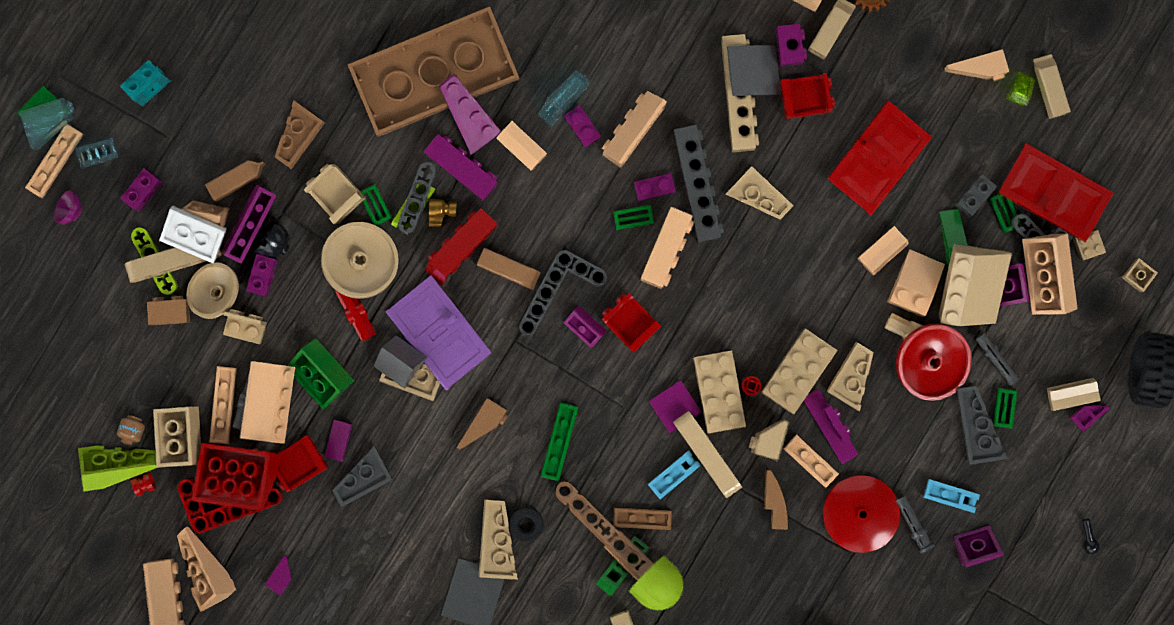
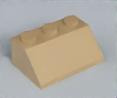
M199 407L154 409L157 467L198 465L201 449Z
M779 420L756 433L755 437H751L749 448H752L751 452L778 460L788 422Z

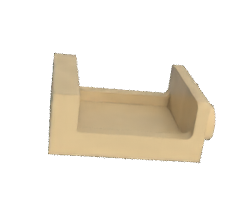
M326 164L320 169V174L316 178L313 177L306 183L307 187L304 191L310 193L328 213L329 219L333 224H339L366 197L336 164Z

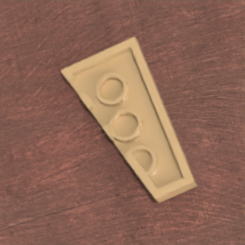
M484 500L479 577L518 580L514 565L515 560L512 552L505 501Z

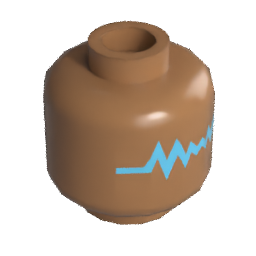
M128 415L127 418L121 419L117 436L121 438L122 443L132 445V443L140 442L145 426L140 418Z

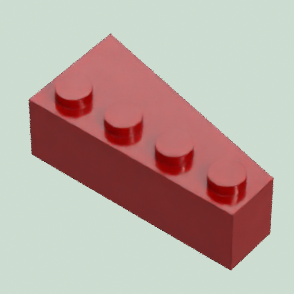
M480 209L478 212L474 210L467 217L468 222L465 225L460 224L455 229V235L451 239L448 237L444 240L439 252L435 250L428 257L429 262L425 271L430 276L432 275L441 286L446 283L448 275L450 273L454 274L462 264V261L467 260L475 251L474 248L476 246L479 247L496 229L498 223L484 210Z

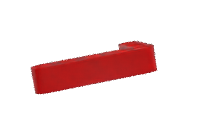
M185 479L178 484V492L192 529L197 533L206 532L259 512V510L242 508V513L236 515L233 512L234 507L222 506L208 512L204 502H198L199 509L194 511L191 508L195 480ZM187 482L192 485L190 493L184 490V485ZM276 487L271 488L270 492L275 491L278 494V500L273 502L268 496L263 510L282 502L284 497L282 490ZM217 512L223 513L224 520L222 522H218L215 519ZM200 518L206 522L204 529H200L197 525Z

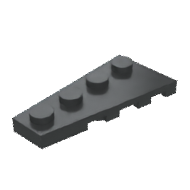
M977 386L958 388L957 397L968 465L1008 459Z

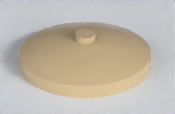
M352 222L339 227L328 237L321 254V267L328 283L339 293L351 298H369L384 291L393 281L398 269V252L393 240L381 228L370 223Z

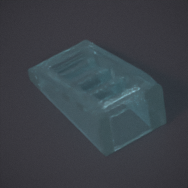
M113 138L75 148L80 169L118 157ZM106 145L109 146L111 154L107 155L105 149ZM99 147H101L103 156L101 157L99 156V152L97 149ZM90 150L94 151L96 158L92 159ZM84 152H86L88 160L84 161V157L82 154Z

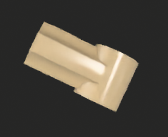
M891 313L884 328L905 339L912 331L922 325Z

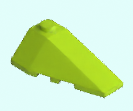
M104 446L78 448L84 491L104 489L158 468L156 450L133 449L132 451H125L121 447H115V450L104 449Z

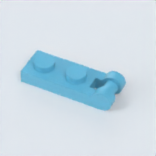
M689 450L648 484L659 499L663 498L701 466L698 460L695 461L693 459V454ZM685 461H686V462L688 463V465L690 466V467H689L688 469H686V470H685L684 467L681 465V464H682L683 462H685Z
M928 479L923 498L975 513V504L980 497L979 494ZM965 496L969 497L967 505L963 504Z

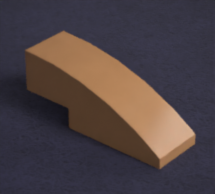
M766 470L764 509H771L772 529L788 530L786 504L782 491L772 471Z

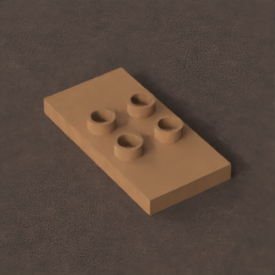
M490 6L348 64L377 137L448 109L449 106L439 84L453 73L474 98L519 80L518 73Z

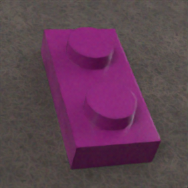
M580 105L564 115L585 148L601 138Z
M671 173L634 182L638 201L676 192Z

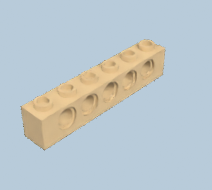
M745 34L722 36L721 44L731 151H754L756 145H759L758 134H754L757 118L752 112V108L755 107V97L745 96L739 98L732 96L727 46H750L749 39L745 38ZM745 108L747 115L740 117L737 114V109ZM740 127H747L749 134L742 136L739 133Z

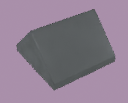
M396 335L381 348L374 367L405 389L427 357Z

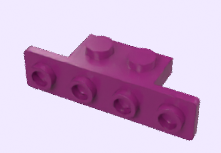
M819 389L807 395L803 401L839 461L844 464L857 456L858 453L849 440L851 439L849 436L851 431L846 423L842 425L839 420L841 415L837 408H832L831 405H828Z

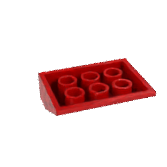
M201 443L192 501L262 511L278 474L281 455Z

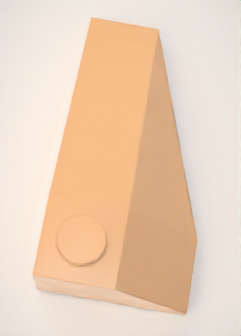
M185 527L177 535L182 557L188 563L187 576H191L194 585L191 588L192 595L201 612L228 598L236 588L224 567L191 529Z

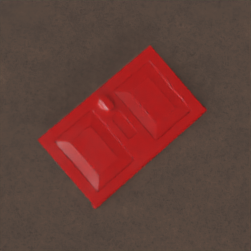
M887 101L827 179L871 216L931 140L932 136L893 103Z
M1027 143L1024 144L1023 150L998 191L1002 196L1083 242H1086L1108 202L1114 195V192Z

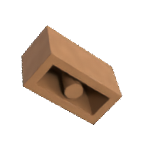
M173 296L172 300L164 301V297L152 298L153 301L147 302L148 325L190 323L189 305L187 299H183V296Z

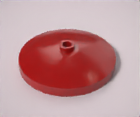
M927 324L912 331L900 345L896 357V371L901 384L911 394L924 400H941L951 396L965 383L971 369V351L967 341L958 331L943 324Z
M856 475L845 478L838 482L826 496L823 505L824 526L829 536L838 545L849 551L859 553L875 551L887 544L897 531L900 522V508L896 503L897 498L890 487L874 477ZM861 511L866 512L864 518L859 516Z

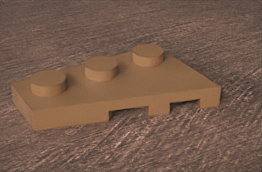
M295 101L292 103V110L287 118V125L275 154V158L290 169L293 168L325 124V122Z

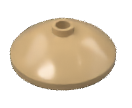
M210 263L201 267L192 276L187 287V303L193 313L202 318L212 319L223 315L224 311L227 312L234 304L238 294L239 284L235 272L229 266L222 263Z

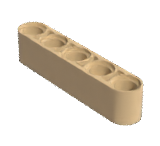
M173 248L129 261L124 265L130 283H135L206 262V260L178 248ZM220 249L216 258L222 256Z
M689 411L673 421L726 499L742 488Z

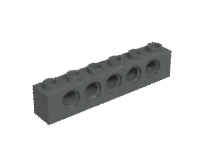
M697 125L674 129V138L691 215L694 221L697 242L702 243L720 239L724 231L722 223H718L717 215L720 214L718 204L713 202V196H715L714 186L709 184L708 178L711 177L710 168L705 166L704 159H707L705 147L701 148L700 141L703 140L702 131L697 129ZM693 142L696 145V149L688 151L685 147L686 143ZM691 161H698L700 168L698 170L691 169L689 165ZM696 179L703 180L704 187L701 189L696 188L694 181ZM702 197L706 198L708 200V206L700 207L698 205V199ZM705 216L711 217L712 225L705 226L702 223V218Z

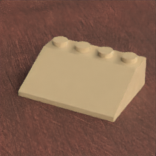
M954 244L939 309L940 323L955 326L996 324L1012 253Z

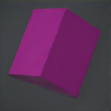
M1023 263L1009 266L1000 307L1030 301Z
M990 525L953 536L961 564L965 567L1003 556V552Z

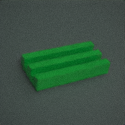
M376 184L360 191L363 195L365 193L368 194L380 220H376L365 198L362 202L375 226L393 219ZM371 190H374L385 214L387 215L386 217H383L371 193Z
M998 194L988 199L1004 234L1013 230L1001 198L1003 196ZM1004 197L1012 216H1016L1017 213L1012 201ZM996 199H997V201H998V203H999V205H1000V208H1001V210H1002V212H1003V215H1004V217H1005V219H1006V222H1007V224H1008V226H1009L1008 228H1006V225H1005V223H1004V220H1003V218H1002V216H1001V213H1000V211H999V209H998V206H997V204H996V202H995ZM1017 219V221H1018L1017 226H1018V227H1019V226H1022L1020 220Z
M651 205L613 211L616 231L654 224ZM648 210L646 214L618 218L620 214ZM649 217V221L619 225V222Z
M997 388L993 416L994 426L1013 428L1017 390ZM1003 392L1004 399L1002 406L1001 421L1000 423H998L1001 396ZM1010 393L1012 394L1010 404L1008 424H1005L1008 396Z

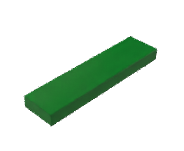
M560 402L540 477L559 481L579 407Z

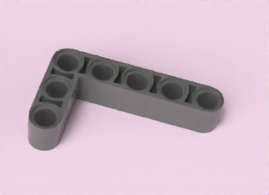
M560 251L556 255L519 325L520 331L526 336H531L537 331L568 272L597 287L605 284L607 280L606 272L569 251ZM563 254L570 257V261L566 265L559 262V257ZM580 263L585 264L587 267L586 272L583 274L576 271V266ZM553 271H558L561 274L559 281L554 282L550 279V274ZM596 272H600L604 276L603 281L600 283L593 280V275ZM544 288H549L552 291V295L549 298L545 299L541 296V291ZM533 306H542V313L537 316L532 313ZM525 322L533 323L534 328L531 332L523 330Z

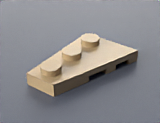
M752 166L726 193V195L778 219H781L794 206Z
M855 342L826 392L860 412L865 382L869 374L874 352Z
M422 364L405 389L383 373L379 380L431 401H434L440 386V382L426 364Z

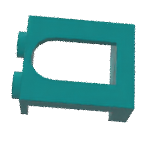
M148 60L120 87L133 101L144 106L170 82V79Z

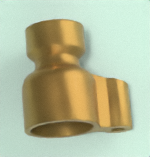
M430 199L429 227H441L444 215L456 217L457 202L450 201L445 203L442 199Z

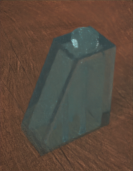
M575 70L547 98L538 115L553 127L585 92L590 82L583 74Z
M61 98L19 112L30 148L39 150L73 119L72 113H74V108L71 102Z

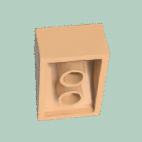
M909 249L887 302L918 316H926L945 264Z

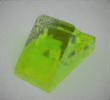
M1018 72L1006 99L1021 106L1027 105L1031 99L1035 79Z

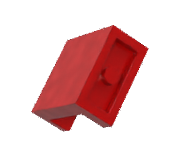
M827 73L791 80L789 78L781 79L780 81L785 120L831 113L832 108L835 107L834 96H830L829 90L832 88L831 78L827 77Z
M623 293L616 300L618 304L613 309L609 307L602 313L604 316L602 321L634 353L661 325L652 318L630 293L627 296Z
M306 435L298 442L278 453L281 456L277 474L279 480L277 483L283 491L290 492L329 468L310 435Z

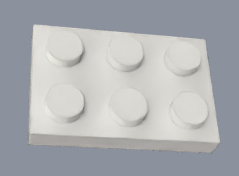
M172 206L159 241L214 263L226 228Z

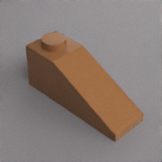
M487 398L457 448L462 449L498 427L499 424L503 425L508 417L506 414L507 410Z

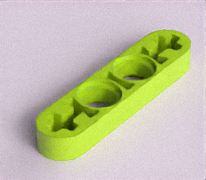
M136 228L132 231L131 239L141 257H146L145 251L147 248H153L155 254L160 252L146 229ZM138 232L145 233L143 239L146 243L150 241V244L144 245L141 240H137ZM171 272L153 277L163 294L172 295L177 291L178 284ZM167 274L169 275V277H166L165 279L168 283H173V285L171 286V291L167 289L164 290V287L166 286L164 280L159 281L160 278H164Z

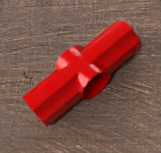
M335 291L344 307L343 311L351 325L353 324L361 341L364 342L377 335L367 317L368 313L362 302L358 298H351Z

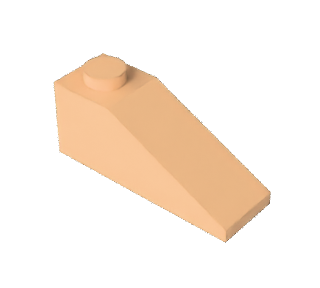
M1002 49L947 65L945 72L982 79L993 78L996 81L1005 78L1004 75L1009 72V68Z

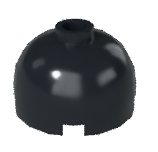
M273 220L267 226L270 229L262 232L253 251L258 255L269 258H276L280 254L284 255L290 247L287 244L289 234L286 228L276 220Z

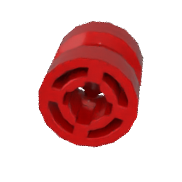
M746 377L741 383V389L746 395H756L761 390V382L756 377Z
M150 472L143 474L142 478L135 477L130 480L132 489L137 497L143 495L146 490L149 492L156 490V484Z

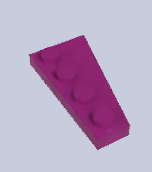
M454 73L439 84L471 155L501 133L500 128Z

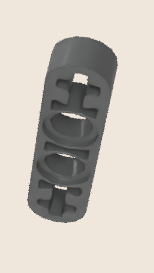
M430 162L420 165L399 219V229L405 234H410L416 229L434 181L436 168ZM428 166L433 171L432 174H428L426 180H430L429 184L423 180H418L419 177H424L425 173L422 169H426ZM418 184L426 186L424 194L416 193L415 187ZM411 202L419 204L417 212L409 210L408 207ZM406 212L411 216H416L415 220L413 218L410 220L412 228L404 230L405 227L402 223L407 222L409 218L405 216Z

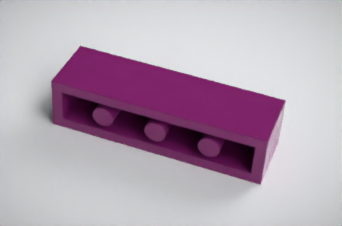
M437 134L424 150V153L482 201H485L498 185L497 177L489 170L487 173L481 169L482 165L477 160L473 159L471 161L466 157L468 153L461 147L456 149L452 146L451 143L453 141L446 135L441 137Z
M255 185L221 251L223 255L242 264L277 195Z

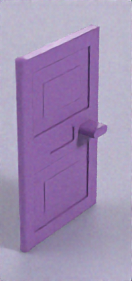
M432 275L394 306L386 310V314L410 345L427 357L424 363L445 390H448L454 383L492 354Z

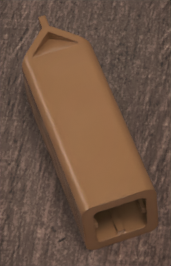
M247 160L206 183L205 186L213 200L217 202L258 179L262 167L266 164L263 161L256 163Z
M487 248L483 249L477 266L532 290H534L541 272Z

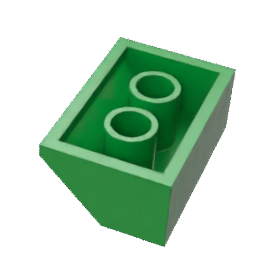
M316 338L304 346L287 365L295 367L294 378L323 410L354 382L352 377Z

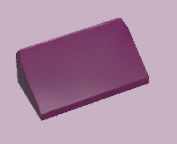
M580 306L563 322L590 348L607 332Z
M338 420L333 421L325 453L326 458L344 461L353 424Z

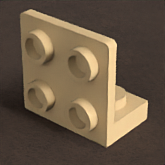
M230 309L229 312L224 311L223 315L228 316L223 335L261 345L267 322L262 321L263 317L248 314V317H244V312Z

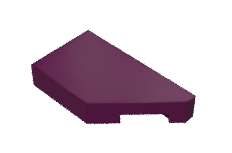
M1083 405L1069 418L1084 432L1110 408L1109 406Z
M283 556L265 583V586L280 596L292 580L288 556Z

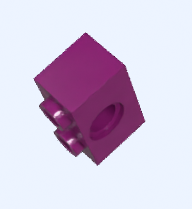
M800 24L777 26L776 38L780 67L802 65L804 59H807L806 48L802 46V40H805L804 29L800 28ZM794 41L797 48L794 50L789 49L787 42Z
M143 169L120 199L134 210L140 212L163 182L150 171Z
M256 254L246 291L268 297L278 260Z

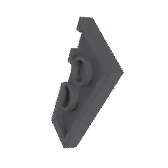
M375 446L332 490L341 507L393 480Z

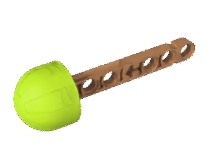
M561 482L558 484L555 492L557 498L565 506L568 505L569 510L637 580L629 592L642 605L652 610H664L673 606L679 600L683 591V578L676 566L666 556H663L653 564L621 531L618 532L582 495H579L578 491L570 483ZM567 487L570 494L562 496L559 493V489ZM575 500L581 501L583 508L575 509L573 502ZM594 514L597 517V521L589 523L586 516ZM601 521L602 523H601L600 527L598 526V528L595 529L594 527H596V526L599 524V522ZM602 529H609V536L607 534L603 536L601 534ZM621 541L624 544V549L616 550L614 542ZM633 554L638 558V562L630 564L627 557ZM642 562L643 565H641L640 568L636 570L635 568H637Z

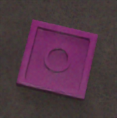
M681 380L649 401L669 433L677 429L673 421L689 411L693 417L702 413Z

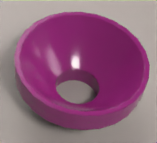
M73 191L65 192L59 199L54 212L56 223L65 225L76 221L80 216L82 204H80L79 196Z

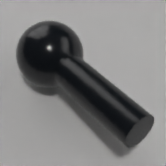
M1083 519L1082 522L1086 536L1084 550L1088 554H1096L1100 548L1099 543L1094 540L1090 519Z

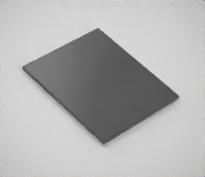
M775 45L727 46L732 96L781 94Z
M459 558L441 616L470 625H490L504 579L479 577V564Z

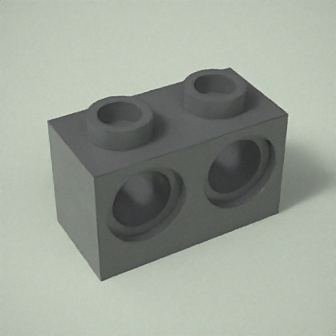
M981 174L954 206L969 218L975 214L997 186Z

